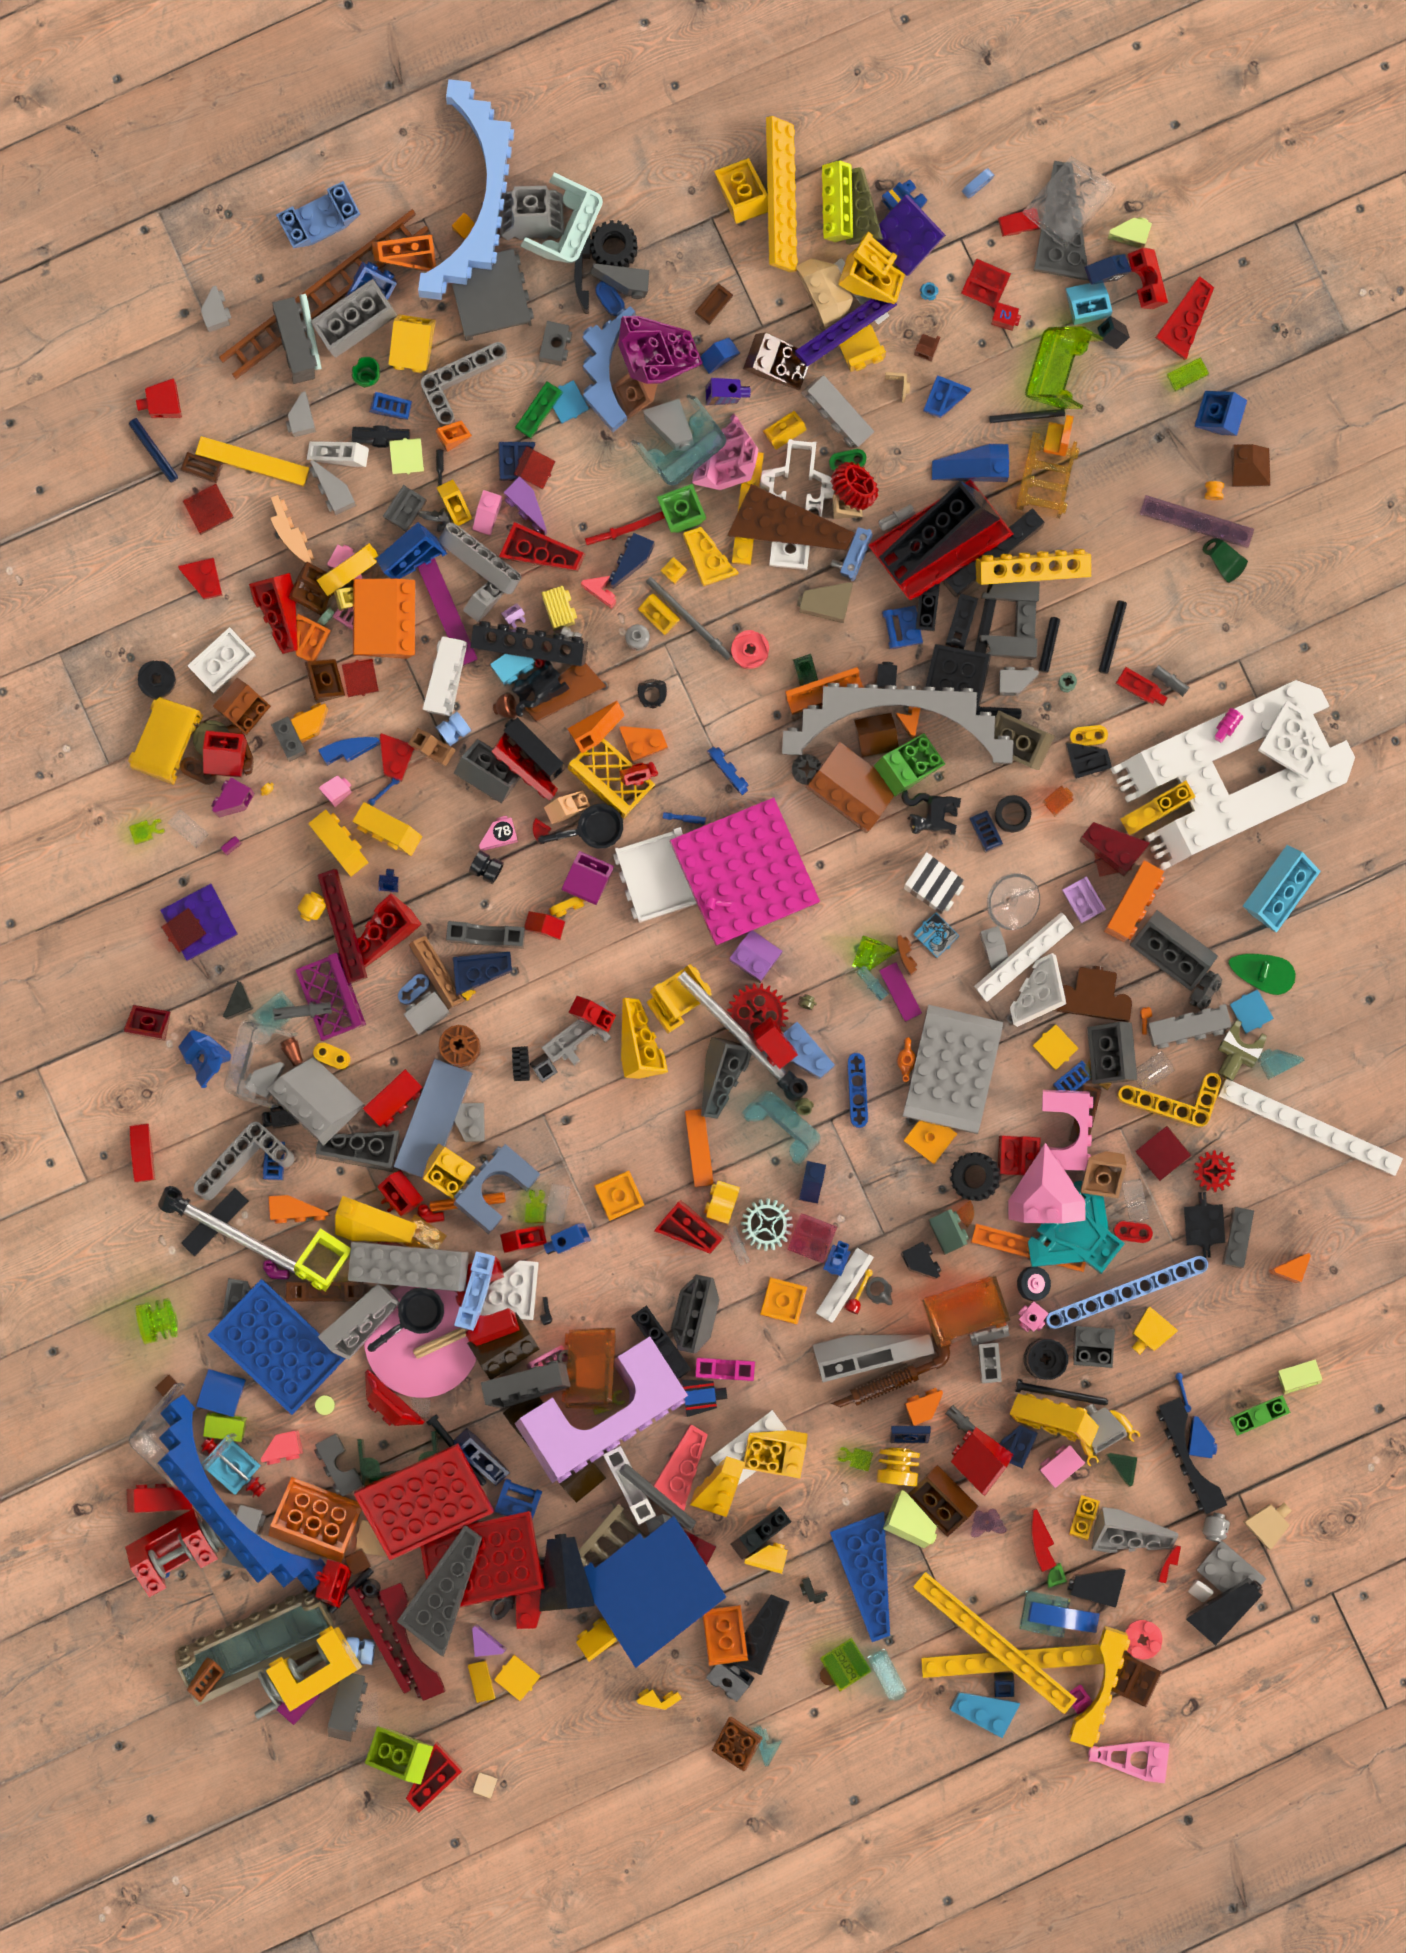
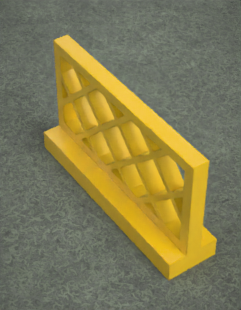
M603 739L601 743L605 746V752H594V747H592V752L587 750L584 753H580L569 763L567 769L603 802L614 807L620 813L622 819H625L629 812L646 796L655 784L649 779L644 781L649 785L645 790H636V785H634V790L623 791L621 777L609 778L608 768H619V771H621L622 768H631L633 764L607 740ZM608 755L617 756L619 758V765H608ZM583 756H592V765H584L579 760ZM594 756H605L606 765H595ZM595 769H606V778H598L595 775ZM609 781H620V791L610 789ZM623 794H634V802L630 806L624 801Z

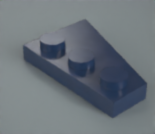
M510 951L453 957L457 996L512 972Z

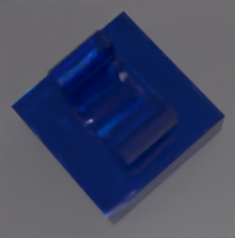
M386 869V876L379 875V891H399V877L395 876L394 869Z

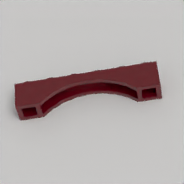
M400 1582L379 1591L378 1601L381 1607L385 1606L387 1614H385L388 1625H392L395 1632L392 1635L396 1644L400 1643L402 1650L399 1652L403 1662L407 1661L409 1665L407 1669L408 1675L411 1680L414 1679L417 1686L414 1689L417 1697H422V1700L425 1701L444 1693L446 1689L439 1672L431 1669L421 1661L409 1642L406 1628L397 1622L409 1602L403 1583Z

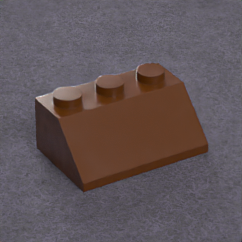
M938 1465L908 1493L947 1537L962 1525L979 1507Z

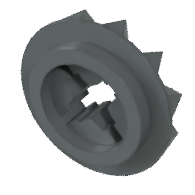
M809 754L799 756L792 765L793 777L797 782L807 785L821 767V762L815 756ZM806 762H808L810 768L815 769L809 771L808 777H806L805 771L801 769L805 767Z

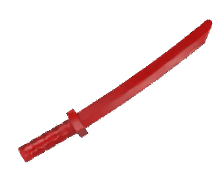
M660 511L617 529L610 528L608 532L585 538L586 545H591L611 538L613 541L618 536L655 523L665 517L663 512Z

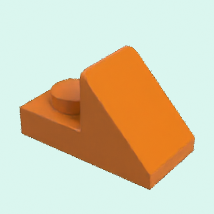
M909 707L908 713H911V715L896 713V718L910 738L914 739L920 708Z

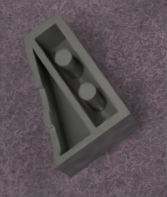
M352 1673L339 1681L328 1724V1737L351 1742L353 1732H356L358 1720H356L357 1714L361 1713L363 1706L361 1697L367 1691L368 1683L365 1682V1676Z

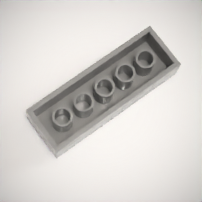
M351 1242L348 1281L466 1291L469 1252Z

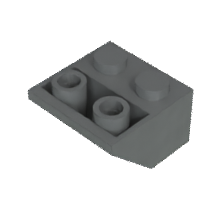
M1075 1326L1073 1365L1113 1368L1115 1329Z

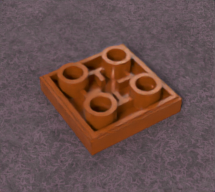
M729 1717L712 1751L744 1772L747 1770L763 1737L733 1717Z

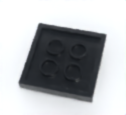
M935 644L925 687H935V691H942L943 687L954 688V691L962 692V688H971L973 692H977L976 711H979L991 655Z

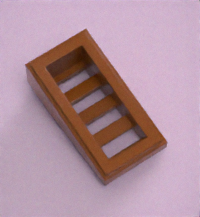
M207 1657L188 1686L187 1691L198 1702H201L225 1671L214 1660ZM196 1687L201 1690L199 1694L194 1690Z

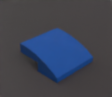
M208 1369L196 1407L234 1417L246 1379Z

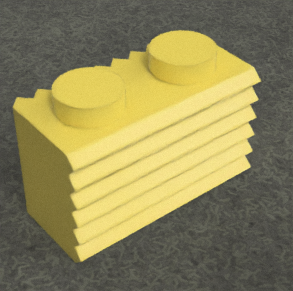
M560 586L541 593L553 631L575 624L574 619H577L574 607L570 608L568 601H571L568 590H564V587Z

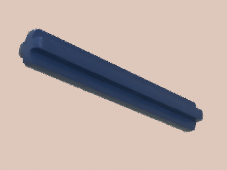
M132 419L129 422V426L169 482L176 481L178 475L138 419Z

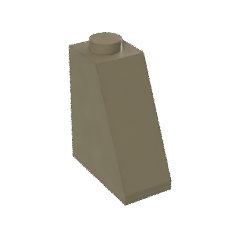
M849 582L805 590L803 596L799 595L797 606L800 607L799 613L844 623L853 583Z

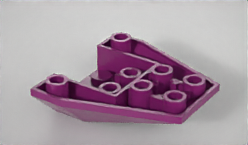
M623 316L621 318L618 346L631 378L645 384L663 383L703 364L690 331L641 316Z

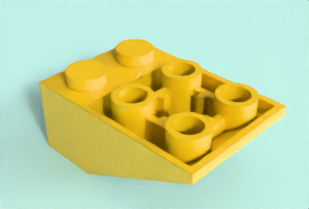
M790 1430L749 1433L743 1469L800 1478L808 1434Z

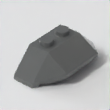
M696 1274L680 1290L671 1326L678 1350L696 1354L711 1338L720 1301L714 1278Z

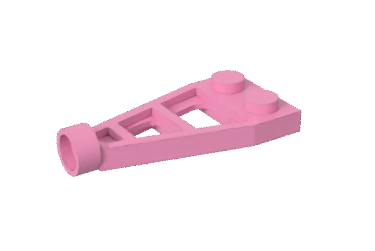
M1143 1741L1101 1747L1093 1746V1748L1089 1747L1088 1761L1100 1762L1145 1781L1165 1783L1169 1743ZM1113 1751H1125V1763L1119 1764L1111 1761V1753ZM1139 1751L1147 1753V1763L1144 1769L1131 1765L1130 1758L1132 1753Z

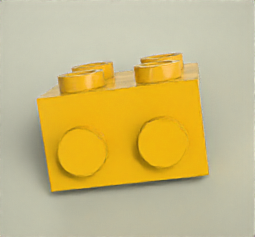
M871 324L839 345L850 372L854 370L860 371L871 363L877 364L883 361V358L886 356L884 346H880Z

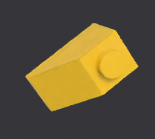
M453 479L436 487L454 524L460 526L473 519Z

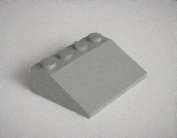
M314 1057L280 1076L267 1089L273 1099L323 1146L365 1106Z

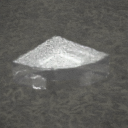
M411 1397L412 1406L417 1414L424 1418H429L431 1399Z

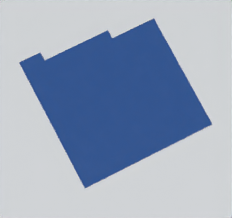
M675 1516L671 1517L645 1539L639 1533L596 1568L592 1562L584 1567L594 1603L635 1668L726 1598L723 1590Z

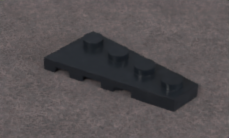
M772 1594L744 1633L748 1661L735 1662L736 1664L759 1675L763 1674L790 1601Z

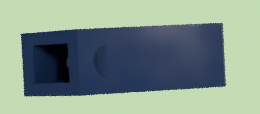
M633 533L632 537L628 536L624 545L626 551L624 555L620 554L617 560L619 565L617 571H613L609 578L611 588L617 587L648 562L655 546L654 541L636 533Z

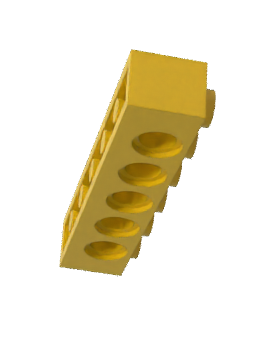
M1073 549V552L1068 553L1066 550H1056L1053 554H1048L1047 551H1039L1037 555H1030V553L1026 552L1018 553L1019 556L1001 554L997 558H993V555H983L982 559H976V582L981 585L1091 577V554L1086 552L1085 549ZM1073 559V565L1067 568V562ZM1054 560L1055 566L1049 569V563ZM1033 562H1036V568L1034 570H1031V564ZM1018 563V569L1013 572L1012 566ZM1000 564V570L994 573V567Z

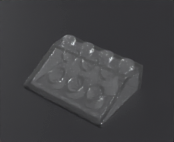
M1071 156L1026 207L1023 214L1066 249L1114 194L1116 186L1101 173Z

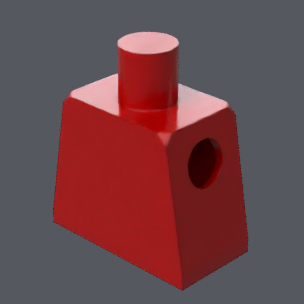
M174 378L145 388L146 398L136 400L137 410L148 409L151 418H182L177 384Z

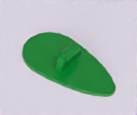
M1242 954L1232 957L1228 963L1233 972L1242 980L1272 995L1286 993L1295 983L1296 973L1294 967L1289 961L1281 957L1264 954Z

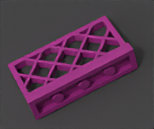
M333 953L326 958L296 969L308 1005L312 1001L316 1002L315 1004L322 1003L320 1000L323 993L327 992L333 995L331 1009L340 1013L336 1023L326 1020L329 1014H325L324 1018L318 1015L313 1017L321 1041L366 1025L352 984L347 982L339 953ZM329 962L331 968L328 975L319 972L321 965ZM309 969L315 972L311 982L304 980L303 971ZM317 974L326 977L322 988L313 984ZM330 979L337 984L335 993L326 990ZM312 986L321 990L317 1000L311 998L309 994ZM336 997L343 1000L344 1005L341 1011L332 1007ZM343 1015L349 1017L351 1026L344 1028L339 1025ZM325 1022L334 1025L331 1034L326 1036L322 1029Z

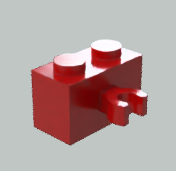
M401 1170L389 1175L377 1186L385 1196L381 1204L389 1202L390 1208L387 1211L396 1210L400 1217L413 1211L424 1200Z

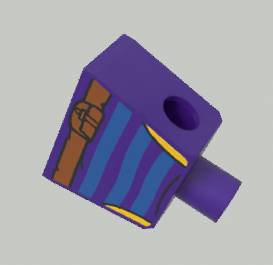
M711 378L705 386L706 405L737 404L741 398H750L751 388L750 386H741L739 379Z

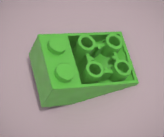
M925 733L884 755L874 767L896 797L945 765V762Z

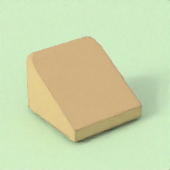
M479 1772L473 1793L491 1799L498 1779Z

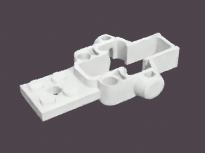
M789 439L786 466L763 470L760 488L774 494L775 477L785 475L788 478L791 449L811 450L809 480L814 478L822 482L821 494L818 499H813L811 494H807L805 509L808 511L815 510L818 512V516L822 517L823 501L833 498L835 492L830 482L832 478L814 470L816 442ZM782 491L780 495L776 496L786 500V491ZM772 542L769 566L807 570L810 546L793 544L796 547V551L789 554L785 551L788 543Z

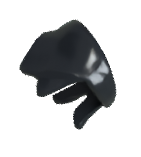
M649 679L638 685V697L643 707L654 709L660 707L666 700L667 687L664 681ZM648 687H656L660 692L659 699L649 702L645 698V690Z

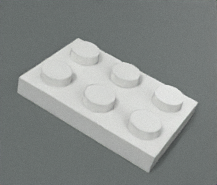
M229 627L198 655L188 667L215 694L256 655Z

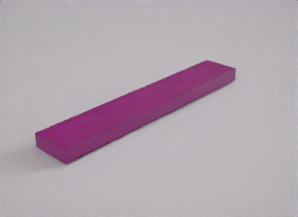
M435 558L431 559V563L427 565L423 563L418 566L447 637L467 642L463 666L478 660L474 649L470 648L471 642Z

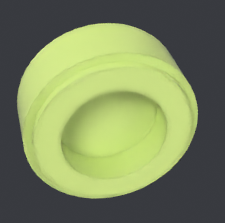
M321 1396L316 1400L315 1408L318 1413L328 1415L333 1412L335 1402L330 1396Z

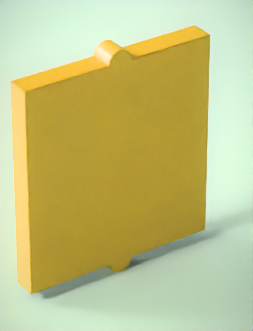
M1056 1024L1047 1033H1043L1042 1037L1033 1045L1055 1070L1065 1061L1068 1062L1069 1057L1079 1049Z
M514 1654L510 1661L502 1666L503 1669L494 1680L521 1701L528 1691H532V1686L541 1676Z

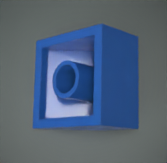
M1205 391L1195 427L1220 435L1237 436L1247 400L1235 392Z

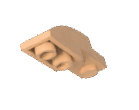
M278 495L271 497L277 516L271 517V521L282 542L302 563L309 562L312 564V560L315 559L311 549L307 550L305 543L308 542L305 532H300L299 528L291 530V528H294L291 517H286L285 511L288 509L284 499L280 500Z

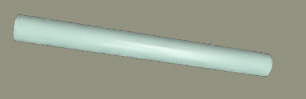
M302 294L299 295L307 327V337H310L312 349H310L311 356L315 355L317 361L315 370H319L322 367L311 323L312 319L307 295Z

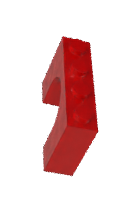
M497 1257L494 1260L490 1282L504 1278L500 1260ZM472 1263L468 1264L466 1289L472 1272ZM457 1291L458 1295L455 1297L459 1306H462L466 1291ZM507 1308L491 1315H480L474 1330L466 1331L468 1341L479 1346L519 1331L515 1312Z

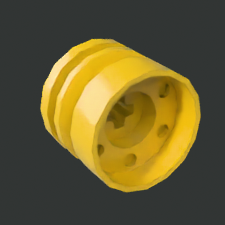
M890 1447L880 1449L879 1454L888 1455V1459H879L878 1462L887 1464V1468L878 1469L876 1482L917 1486L918 1473L910 1471V1467L919 1466V1463L911 1462V1457L920 1458V1453L904 1448Z

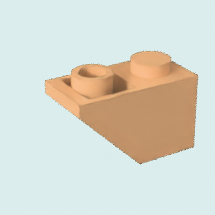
M582 790L559 797L545 806L544 809L551 824H555L585 811L586 808L590 807V804Z

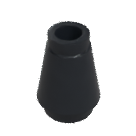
M367 1579L363 1582L361 1591L365 1597L375 1598L379 1595L381 1586L377 1580ZM367 1586L373 1587V1591L371 1593L367 1592Z

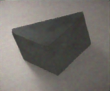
M239 981L236 983L223 1014V1017L228 1020L253 1009L245 987Z

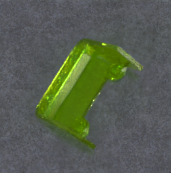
M1083 326L1047 328L1043 332L1025 390L1026 397L1060 409H1082L1083 405L1072 400V393L1065 390L1075 356L1083 355L1088 350L1089 342L1103 341V337Z

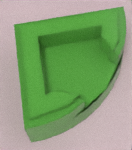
M1058 1563L1050 1570L1047 1577L1048 1588L1067 1582L1061 1563Z

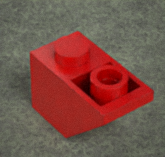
M576 996L568 1012L605 1032H609L616 1017L615 1014L602 1006L580 996Z

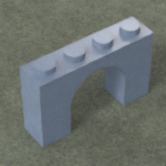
M506 1144L502 1148L498 1146L492 1153L494 1157L491 1161L488 1162L486 1160L479 1168L481 1172L477 1176L473 1175L467 1181L468 1187L465 1190L460 1189L454 1196L456 1199L454 1205L487 1234H490L499 1224L502 1216L484 1200L481 1192L484 1181L494 1175H505L527 1192L540 1176L538 1171Z

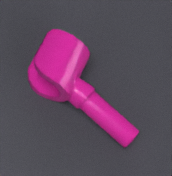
M709 898L705 900L703 908L714 911L715 905L731 907V902H722Z

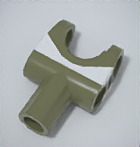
M1236 1020L1218 1048L1219 1051L1227 1055L1218 1074L1231 1081L1235 1079L1242 1064L1253 1068L1267 1038V1035L1262 1033L1253 1044H1245L1239 1037V1027L1242 1023L1239 1020Z

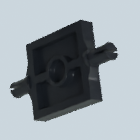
M1198 1192L1199 1204L1184 1207L1187 1246H1201L1203 1248V1257L1207 1258V1250L1208 1258H1211L1210 1246L1226 1243L1223 1204H1208L1206 1192H1203V1200L1202 1192Z

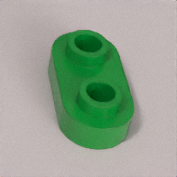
M861 449L835 453L830 457L829 467L834 472L838 467L835 465L836 461H840L842 464L845 462L850 463L851 461L854 462L853 459L855 457H859L861 461L858 464L862 468L866 464L867 456Z

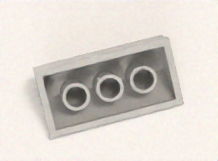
M372 279L311 320V323L327 349L336 358L398 315L374 279Z

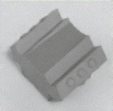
M547 186L514 187L513 191L502 195V199L505 202L504 210H500V217H502L501 237L508 241L513 237L523 240L525 237L546 239L548 236H552L558 239L564 234L563 194L556 190H548Z

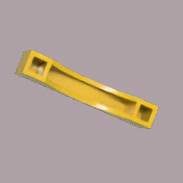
M1104 1626L1098 1643L1104 1663L1102 1684L1091 1705L1074 1718L1068 1736L1070 1741L1093 1748L1094 1743L1098 1742L1100 1737L1098 1729L1100 1724H1104L1106 1718L1104 1711L1112 1700L1110 1692L1112 1687H1116L1118 1681L1116 1674L1124 1663L1122 1655L1124 1650H1128L1130 1639H1128L1129 1636L1126 1632Z

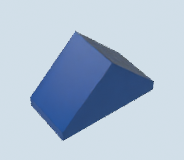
M729 337L714 343L700 358L708 374H711L739 355L740 352Z

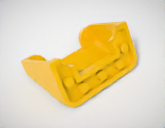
M159 697L157 700L154 699L151 704L150 710L152 712L135 752L130 754L128 762L132 769L174 785L177 779L175 774L180 767L179 763L191 734L196 729L194 724H200L203 715L199 710Z

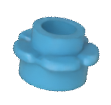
M927 282L921 286L920 295L924 300L932 301L938 295V287L934 283Z

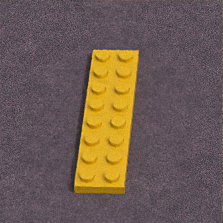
M774 116L766 117L769 265L791 273L797 271L796 266L798 263L796 252V168L794 164L795 130L793 124Z

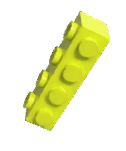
M840 160L822 165L824 239L833 242L853 238L851 164Z

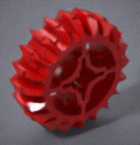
M852 461L839 465L831 475L832 480L830 482L833 485L832 489L836 491L835 495H838L840 500L845 502V506L849 505L851 509L855 508L857 511L860 509L865 510L874 504V501L879 496V489L876 487L877 483L874 482V477H871L869 474L870 472H867L865 467L861 468L858 463L854 464Z

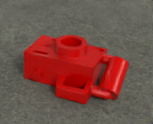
M643 762L632 765L631 768L619 771L621 782L625 786L631 784L641 785L645 780L658 775L653 762L647 764Z

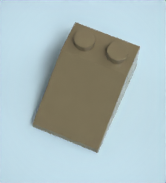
M998 711L995 717L994 739H998V736H1010L1009 740H1013V760L1030 768L1040 770L1055 736L1001 711Z

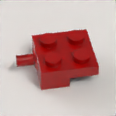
M327 1559L323 1571H319L315 1575V1578L320 1580L316 1588L315 1597L333 1607L340 1608L352 1573L349 1567L340 1562Z

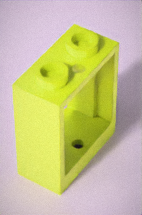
M320 1228L294 1265L293 1271H295L296 1276L312 1282L311 1285L314 1288L322 1289L326 1292L349 1259L351 1248ZM317 1243H320L341 1257L326 1280L302 1265Z

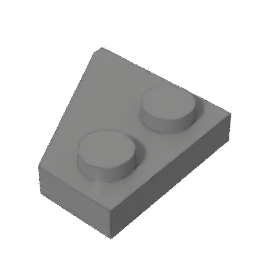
M461 1103L455 1123L465 1142H485L484 1103Z

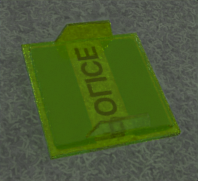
M852 1638L820 1657L839 1692L872 1672Z

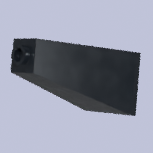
M556 1534L555 1539H547L543 1570L545 1589H541L539 1611L595 1606L575 1537H567L566 1534Z

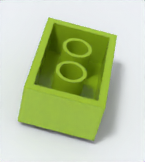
M377 1726L365 1764L404 1781L421 1784L433 1746L392 1729Z

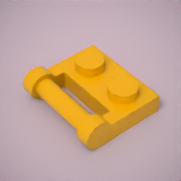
M868 231L861 239L862 241L853 253V256L882 279L889 271L897 255L894 252H889Z

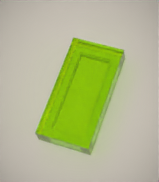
M1200 357L1168 373L1166 376L1176 392L1208 376L1209 372Z

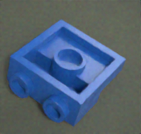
M370 261L367 264L362 262L354 276V282L345 297L374 279L385 297L389 299L397 285V281L394 278L395 275L388 270H384V272L378 270V266Z

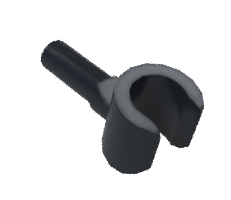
M543 1297L545 1314L541 1315L540 1318L543 1325H547L553 1319L549 1310L548 1297Z

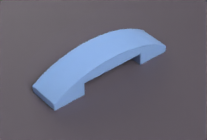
M476 1251L471 1267V1276L454 1326L471 1331L474 1330L488 1291L495 1256Z

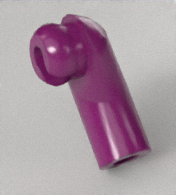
M271 1260L264 1261L263 1270L271 1279H289V1270H279Z

